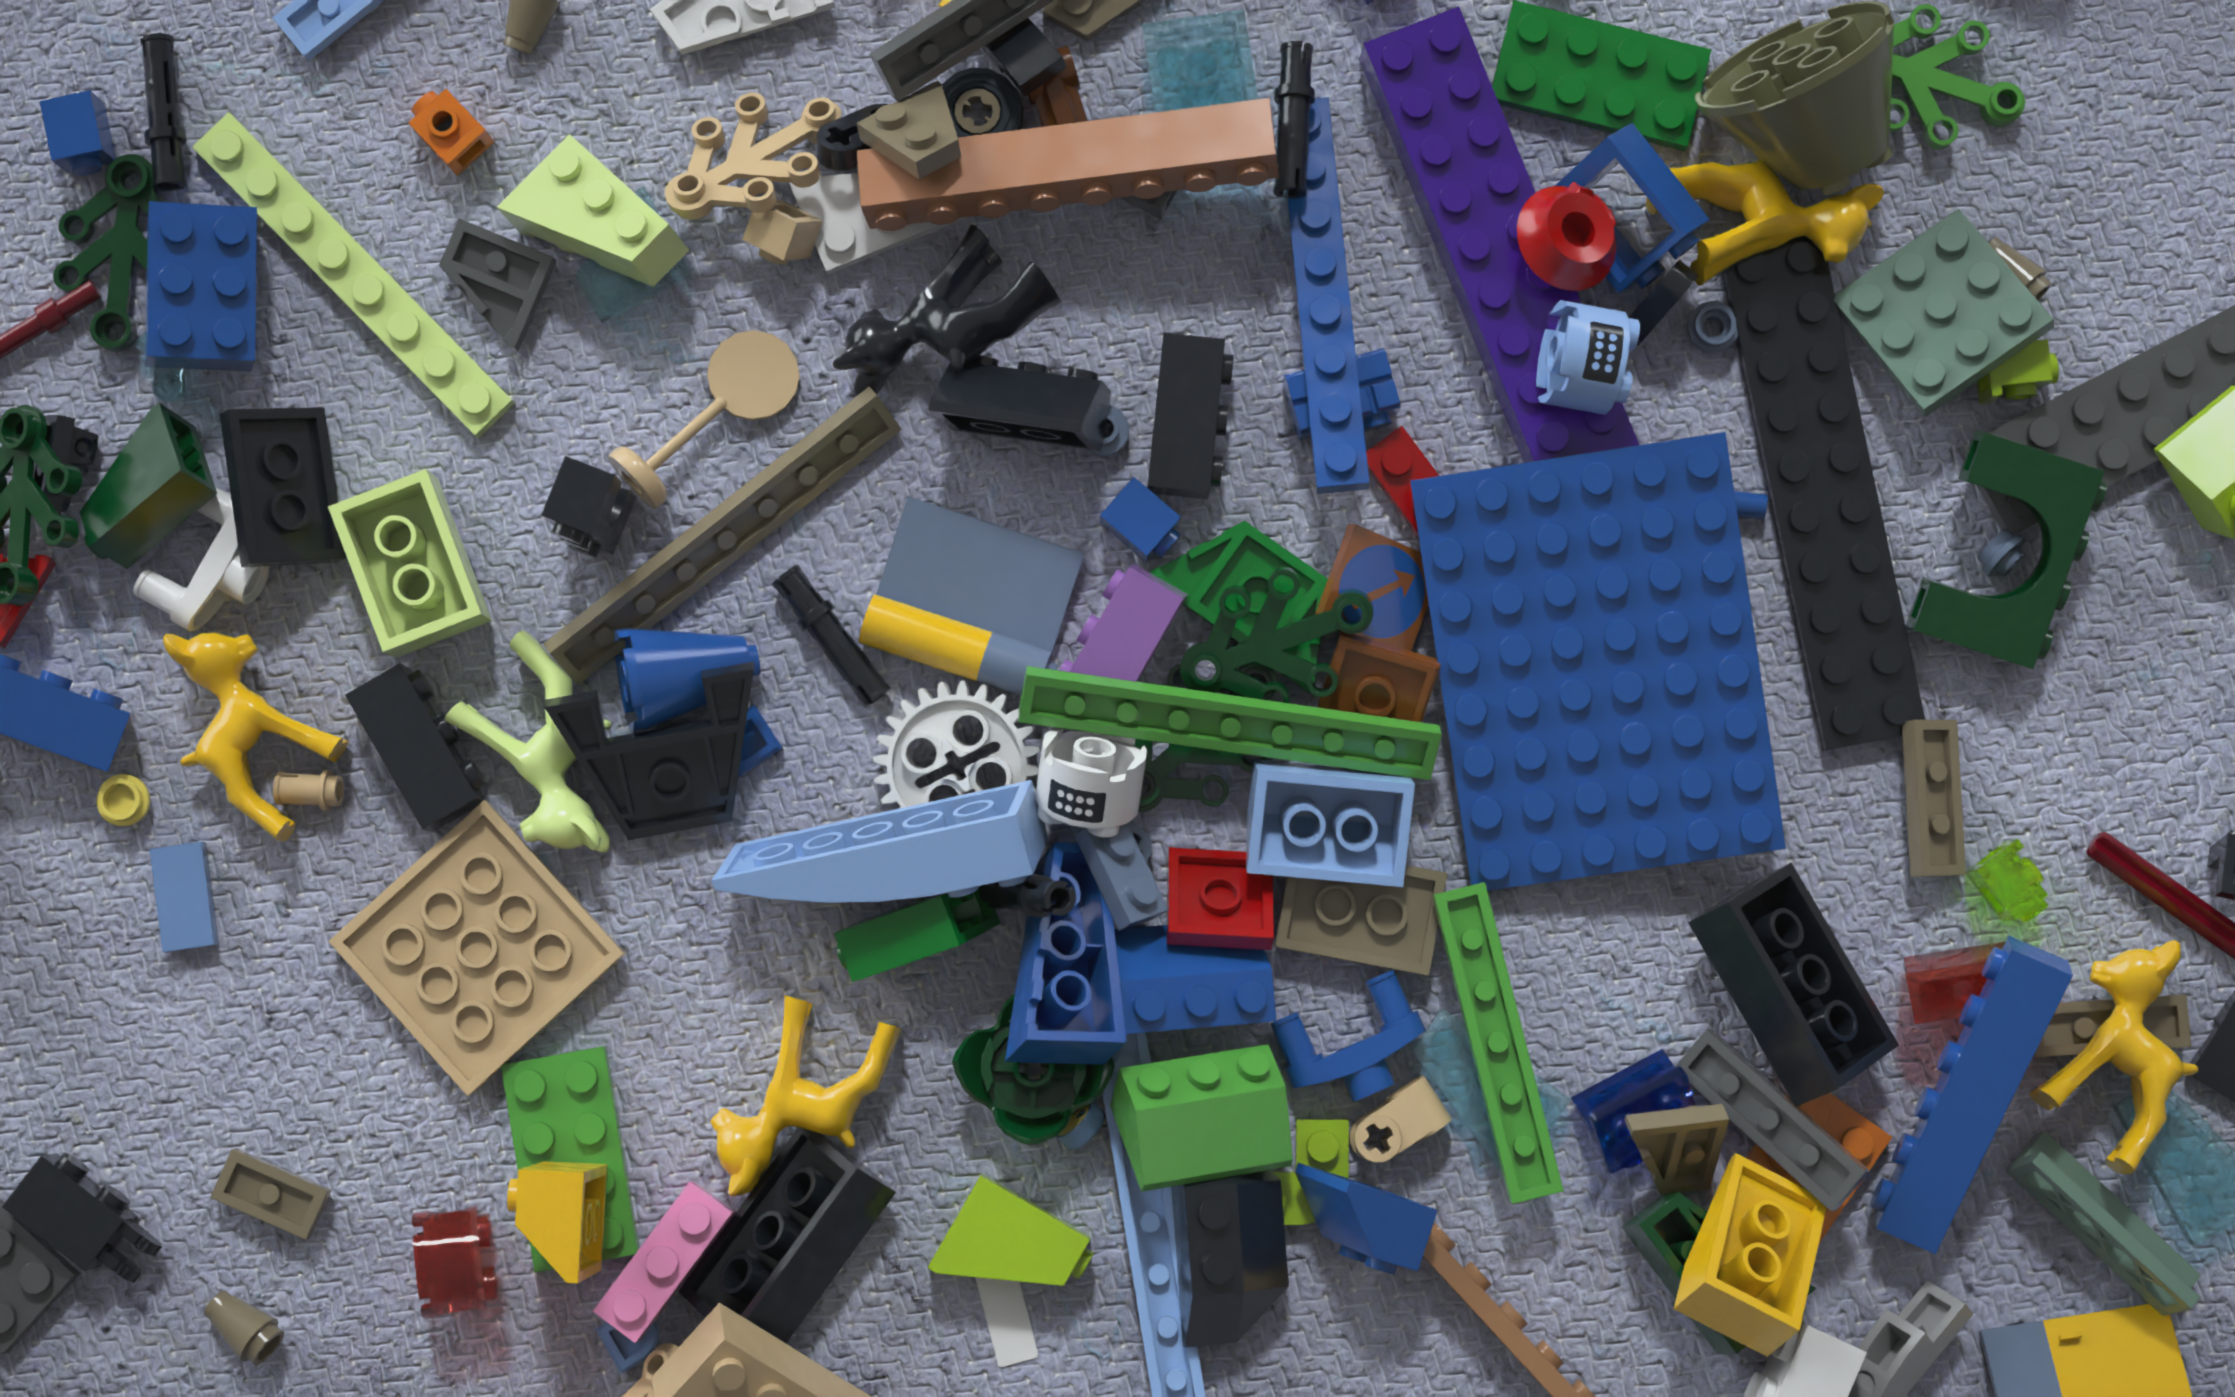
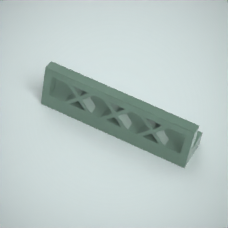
M2046 1131L2034 1135L2006 1172L2162 1316L2192 1309L2200 1299V1296L2191 1288L2200 1278L2201 1274Z

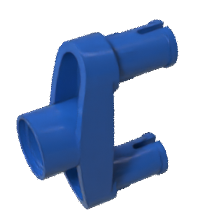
M1394 970L1366 981L1374 1004L1384 1024L1379 1027L1381 1032L1325 1057L1322 1053H1316L1298 1011L1270 1023L1288 1065L1284 1071L1292 1088L1310 1086L1342 1078L1352 1102H1355L1395 1084L1385 1058L1422 1034L1426 1028L1418 1010L1412 1012Z

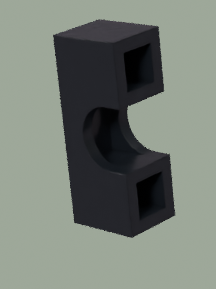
M565 456L541 516L553 525L551 533L559 536V540L567 543L569 548L597 558L599 550L614 555L636 497L629 490L621 487L622 482L614 474Z

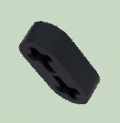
M873 104L820 127L817 132V160L827 169L834 171H846L858 167L857 150L873 148L860 140L857 122L876 113L880 107L888 104Z
M1680 259L1629 317L1639 320L1640 323L1637 346L1643 342L1699 277Z

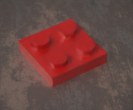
M1169 847L1167 856V944L1272 950L1274 940L1273 875L1247 873L1246 852Z

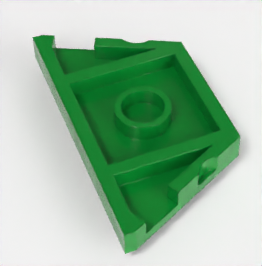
M1246 521L1224 531L1216 538L1188 550L1186 554L1150 571L1151 574L1188 594L1182 605L1211 626H1214L1219 615V600L1223 591L1234 585L1244 587L1250 593L1252 602L1248 613L1244 617L1237 619L1230 637L1237 644L1248 640L1269 593L1268 581L1274 570L1280 567H1289L1295 570L1300 578L1298 593L1295 597L1288 600L1275 630L1314 616L1328 578ZM1280 575L1274 580V585L1278 591L1286 593L1293 589L1294 582L1291 577ZM1234 593L1226 597V605L1230 610L1240 611L1244 608L1245 600L1241 595ZM1321 636L1284 651L1317 664ZM1280 673L1305 692H1310L1305 683ZM1315 674L1312 677L1313 683L1315 681Z

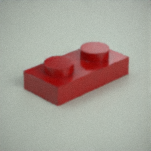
M1400 426L1366 451L1368 471L1419 539L1410 481L1439 475L1404 427Z

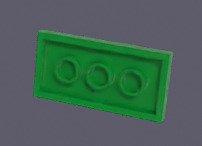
M1513 0L1492 87L1501 106L1609 133H1615L1633 123L1647 142L1685 151L1689 144L1698 107L1695 101V94L1702 91L1703 80L1712 49Z

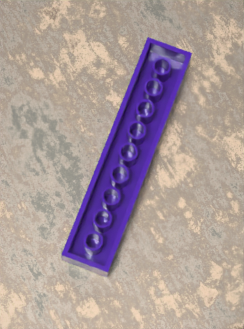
M1458 6L1363 43L1359 58L1360 64L1523 462L1527 463L1639 445L1623 403L1614 402L1608 413L1603 415L1539 402L1538 397L1547 393L1546 388L1536 386L1542 338L1545 329L1556 330L1560 319L1559 316L1551 315L1553 308L1560 300L1581 304V301L1576 291L1556 288L1539 278L1522 256L1517 239V221L1523 205L1536 192L1460 7Z

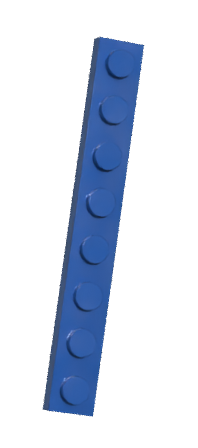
M1329 97L1315 98L1314 104L1311 103L1309 111L1306 173L1307 195L1298 199H1287L1317 494L1369 489L1368 464Z

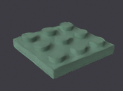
M1959 208L1835 294L1834 299L1842 318L1924 417L2054 328V319Z

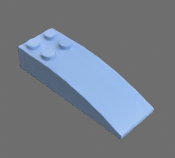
M1032 780L738 843L734 845L711 881L714 890L768 899L821 903L882 902L927 897L948 893V896L953 898L962 897L975 892L979 886L998 882L999 886L1008 887L1024 882L1028 876L1034 874L1048 840L1044 821L1037 815L1039 805L1035 800L1036 793Z

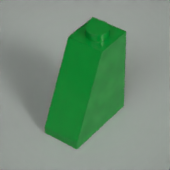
M979 886L975 892L962 897L953 898L949 897L948 893L917 899L856 922L835 932L834 935L838 943L837 955L839 961L848 970L851 981L855 982L960 946L1000 924L995 908L987 906L990 902L984 903L981 900Z

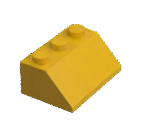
M544 1161L518 1169V1179H510L507 1208L509 1212H516L515 1226L566 1283L578 1284L601 1271L607 1164Z

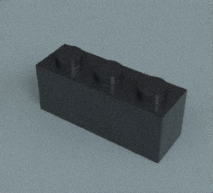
M1163 332L1147 486L1154 494L1208 500L1210 486L1220 487L1223 456L1213 455L1215 435H1226L1229 405L1219 404L1220 386L1231 385L1234 355L1224 354L1225 339Z
M399 663L345 694L422 830L434 832L477 807L483 800H486L480 788L486 785L480 770L471 758L463 761L454 745L460 741L459 734L452 724L444 720L446 714L437 716L428 700L435 696L434 691L419 669L412 673L409 667Z

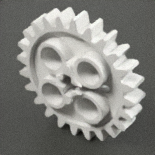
M962 680L958 685L956 694L953 695L946 682L938 683L937 698H933L925 688L919 689L918 696L921 705L918 707L906 699L902 700L900 704L906 717L901 719L891 715L886 719L895 730L894 735H878L877 737L881 744L889 748L888 754L873 757V762L887 766V773L876 777L874 782L877 784H889L891 791L880 800L881 803L886 804L897 801L900 808L932 802L933 794L940 785L951 786L958 795L987 790L980 782L979 773L982 766L988 762L997 763L1005 770V785L1027 781L1028 776L1039 773V766L1029 764V757L1037 754L1042 749L1041 746L1026 745L1024 739L1031 735L1035 728L1034 726L1023 728L1017 726L1019 709L1013 710L1008 714L1003 710L1008 697L1006 694H1002L993 702L987 700L989 693L988 685L983 684L977 690L975 696L970 695L968 682ZM965 715L978 718L984 729L981 740L974 745L961 741L956 731L959 720ZM918 738L928 739L936 748V759L929 767H921L915 764L911 758V746ZM992 742L1000 744V749L997 752L968 765L964 769L967 776L964 779L956 772L923 788L918 787L916 784L918 778L949 764L952 761L950 752L953 750L958 757H962Z

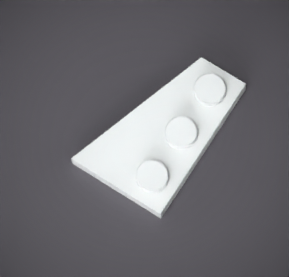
M858 173L820 176L816 184L806 188H800L789 183L799 208L823 220L815 246L827 275L969 218H958L955 222L945 225H937L930 222L907 224L904 228L896 231H883L878 228L869 229L860 205Z

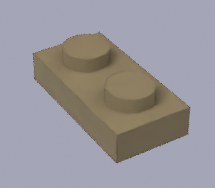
M235 1148L231 1149L210 1198L303 1239H310L332 1189Z

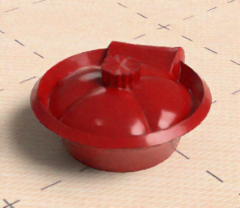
M1572 182L1568 187H1547L1533 194L1520 211L1517 221L1519 248L1531 270L1546 283L1568 291L1585 290L1601 282L1613 265L1616 254L1614 233L1616 220L1612 210L1607 208L1601 198L1594 194V191L1582 187L1576 182Z

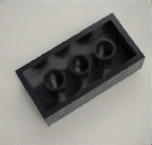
M1792 862L1752 881L1688 922L1795 1106L1838 1090L1899 1046Z

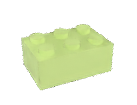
M427 469L421 470L328 506L383 653L398 658L492 621L440 482Z

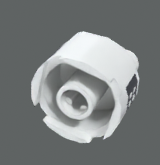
M1052 728L1045 734L1042 743L1035 800L1039 805L1038 817L1049 824L1066 823L1072 826L1084 827L1091 834L1098 837L1116 836L1119 832V826L1127 824L1138 814L1147 757L1146 747L1143 746L1141 750L1135 747L1136 739L1084 731L1063 733V728Z

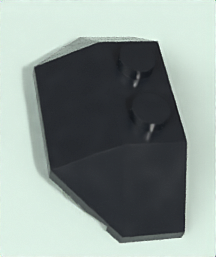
M1270 1170L1171 1187L1183 1347L1237 1343L1289 1287L1281 1179Z

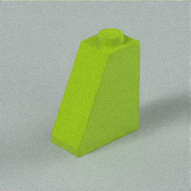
M982 1173L927 1268L937 1274L1064 1286L1070 1275L1078 1280L1080 1279L1094 1252L1086 1248L1091 1238L1090 1235Z

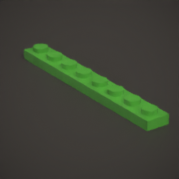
M1026 666L1018 711V722L1424 780H1431L1442 735L1440 726L1437 724Z

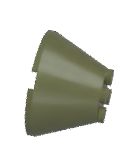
M1858 1L1828 8L1829 19L1805 28L1801 19H1798L1752 42L1721 63L1703 80L1707 91L1703 96L1701 92L1695 94V101L1699 110L1798 190L1820 187L1823 195L1843 190L1852 182L1851 175L1864 168H1872L1883 164L1893 155L1889 142L1894 18L1889 6L1883 2Z

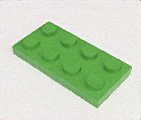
M607 1046L504 1064L501 1067L517 1169L544 1161L607 1164L602 1261L635 1255L640 1248ZM530 1243L534 1273L553 1270L554 1268Z

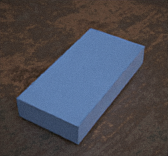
M206 842L150 849L162 952L168 953L219 945Z

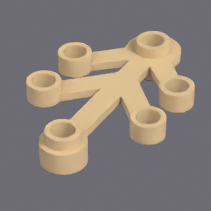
M754 92L743 94L735 102L739 122L726 161L711 170L715 150L723 146L725 135L721 122L718 119L704 117L697 120L691 129L695 148L687 172L675 176L665 189V198L669 208L681 218L695 220L706 216L711 212L714 205L748 208L752 212L763 213L771 210L777 202V196L771 181L788 182L800 188L816 184L820 179L821 172L817 158L813 154L800 152L793 155L788 162L771 159L806 139L813 144H817V132L820 127L842 117L839 106L828 98H815L806 104L801 119L754 145L760 125L768 119V109L765 99L761 94ZM809 168L806 171L798 172L801 169ZM736 179H749L744 187L726 186ZM766 193L763 196L754 197L757 194Z

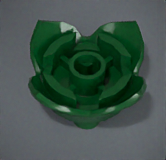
M1014 994L1001 1007L997 1022L993 1027L976 1030L964 1039L955 1052L952 1064L963 1090L973 1100L991 1110L996 1124L1002 1132L1019 1143L1032 1146L1058 1136L1066 1128L1071 1116L1078 1109L1092 1104L1101 1096L1112 1078L1115 1065L1112 1057L1105 1064L1040 1063L1041 1067L1049 1068L1047 1075H1040L1039 1081H1028L1027 1074L1019 1073L1020 1066H1028V1063L1005 1062Z

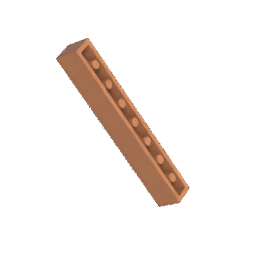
M1270 98L959 137L958 141L962 157L920 180L874 149L857 150L861 209L869 229L878 228L883 231H896L904 228L907 224L923 222L945 225L955 222L958 218L979 215L985 218H999L1011 211L1026 209L1048 212L1059 208L1060 205L1082 202L1087 205H1102L1114 198L1130 196L1151 199L1162 195L1164 192L1185 189L1190 192H1206L1217 185L1233 183L1255 186L1264 183L1267 179L1279 178Z

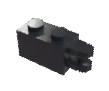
M63 1152L61 1156L57 1153L40 1156L2 1205V1208L82 1270L87 1271L99 1268L104 1264L125 1280L135 1283L142 1274L141 1269L138 1268L135 1262L115 1249L116 1245L124 1237L141 1252L156 1256L162 1248V1243L135 1222L139 1216L127 1208L131 1203L130 1200L114 1187L105 1184L101 1188L86 1176L89 1172L88 1167L68 1153Z

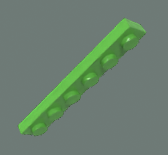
M1483 882L1434 894L1432 898L1509 1203L1515 1204L1563 1192L1486 884Z

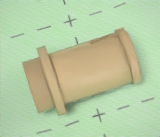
M323 770L321 775L278 772L274 778L273 798L276 805H317L322 811H330L332 806L339 807L343 801V778L340 775H334L332 770Z

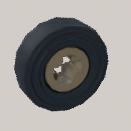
M972 67L956 72L942 84L958 138L1022 129L1023 105L1018 90L1005 76L988 68ZM982 103L984 111H992L991 118L984 117V125L974 126L972 118L963 117L965 110L971 112V104Z

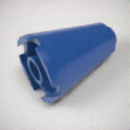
M629 628L614 631V643L624 641L623 654L615 656V663L624 712H635L637 721L628 724L632 733L645 731L706 706L707 701L701 671L753 662V676L760 675L761 673L757 647L755 644L747 645L744 636Z

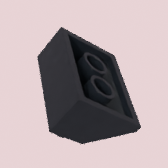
M979 355L973 361L964 363L963 369L959 372L953 369L950 361L929 402L928 410L953 431L1101 451L1111 390L1102 380H1098L1099 375L1092 371L1071 368L1068 369L1067 376L1048 373L1049 368L1047 366L1032 362H1018L1017 369L998 366L999 361L997 359Z

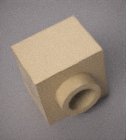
M777 200L771 210L763 213H751L742 240L760 248L758 254L762 258L776 264L786 265L789 260L811 257L823 220L784 200Z

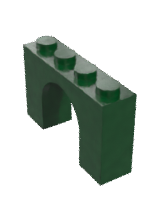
M1975 429L1958 479L2012 496L2030 509L2041 531L2042 548L2039 561L2031 575L2022 584L2010 591L1996 595L1976 594L1923 577L1906 626L1914 631L2034 669L2037 659L2043 660L2050 649L2053 631L2048 628L2054 611H2061L2069 597L2071 582L2067 581L2066 578L2073 560L2079 562L2086 550L2089 532L2084 531L2090 512H2097L2104 500L2107 483L2103 482L2102 479L2105 471Z

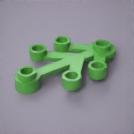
M1929 4L1917 6L1907 19L1894 25L1893 48L1913 37L1926 39L1932 36L1941 24L1939 11ZM1924 14L1928 16L1932 22L1931 28L1923 29L1919 27L1916 23V15ZM1980 21L1966 22L1955 36L1909 58L1893 54L1892 77L1900 80L1924 127V140L1933 149L1941 150L1947 148L1957 138L1958 126L1951 117L1942 115L1930 90L1979 106L1983 119L1988 124L1996 127L2010 125L2024 110V95L2020 88L2012 83L1999 82L1990 87L1937 69V67L1964 54L1975 55L1988 44L1990 38L1989 30ZM1965 31L1976 32L1979 35L1980 44L1970 45L1964 38ZM1999 94L2008 95L2013 101L2012 109L2000 107L1997 102V96ZM1891 96V108L1900 114L1899 123H1890V133H1895L1901 130L1908 122L1910 112L1908 106L1903 101L1892 99ZM1934 125L1946 127L1949 133L1947 140H1939L1934 136Z

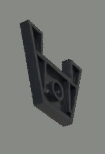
M753 662L701 671L710 719L638 733L607 737L597 690L545 700L544 708L628 840L732 821L754 671Z

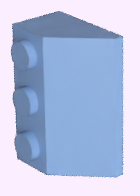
M1253 759L1247 808L1246 872L1403 887L1415 783L1410 777L1332 766Z

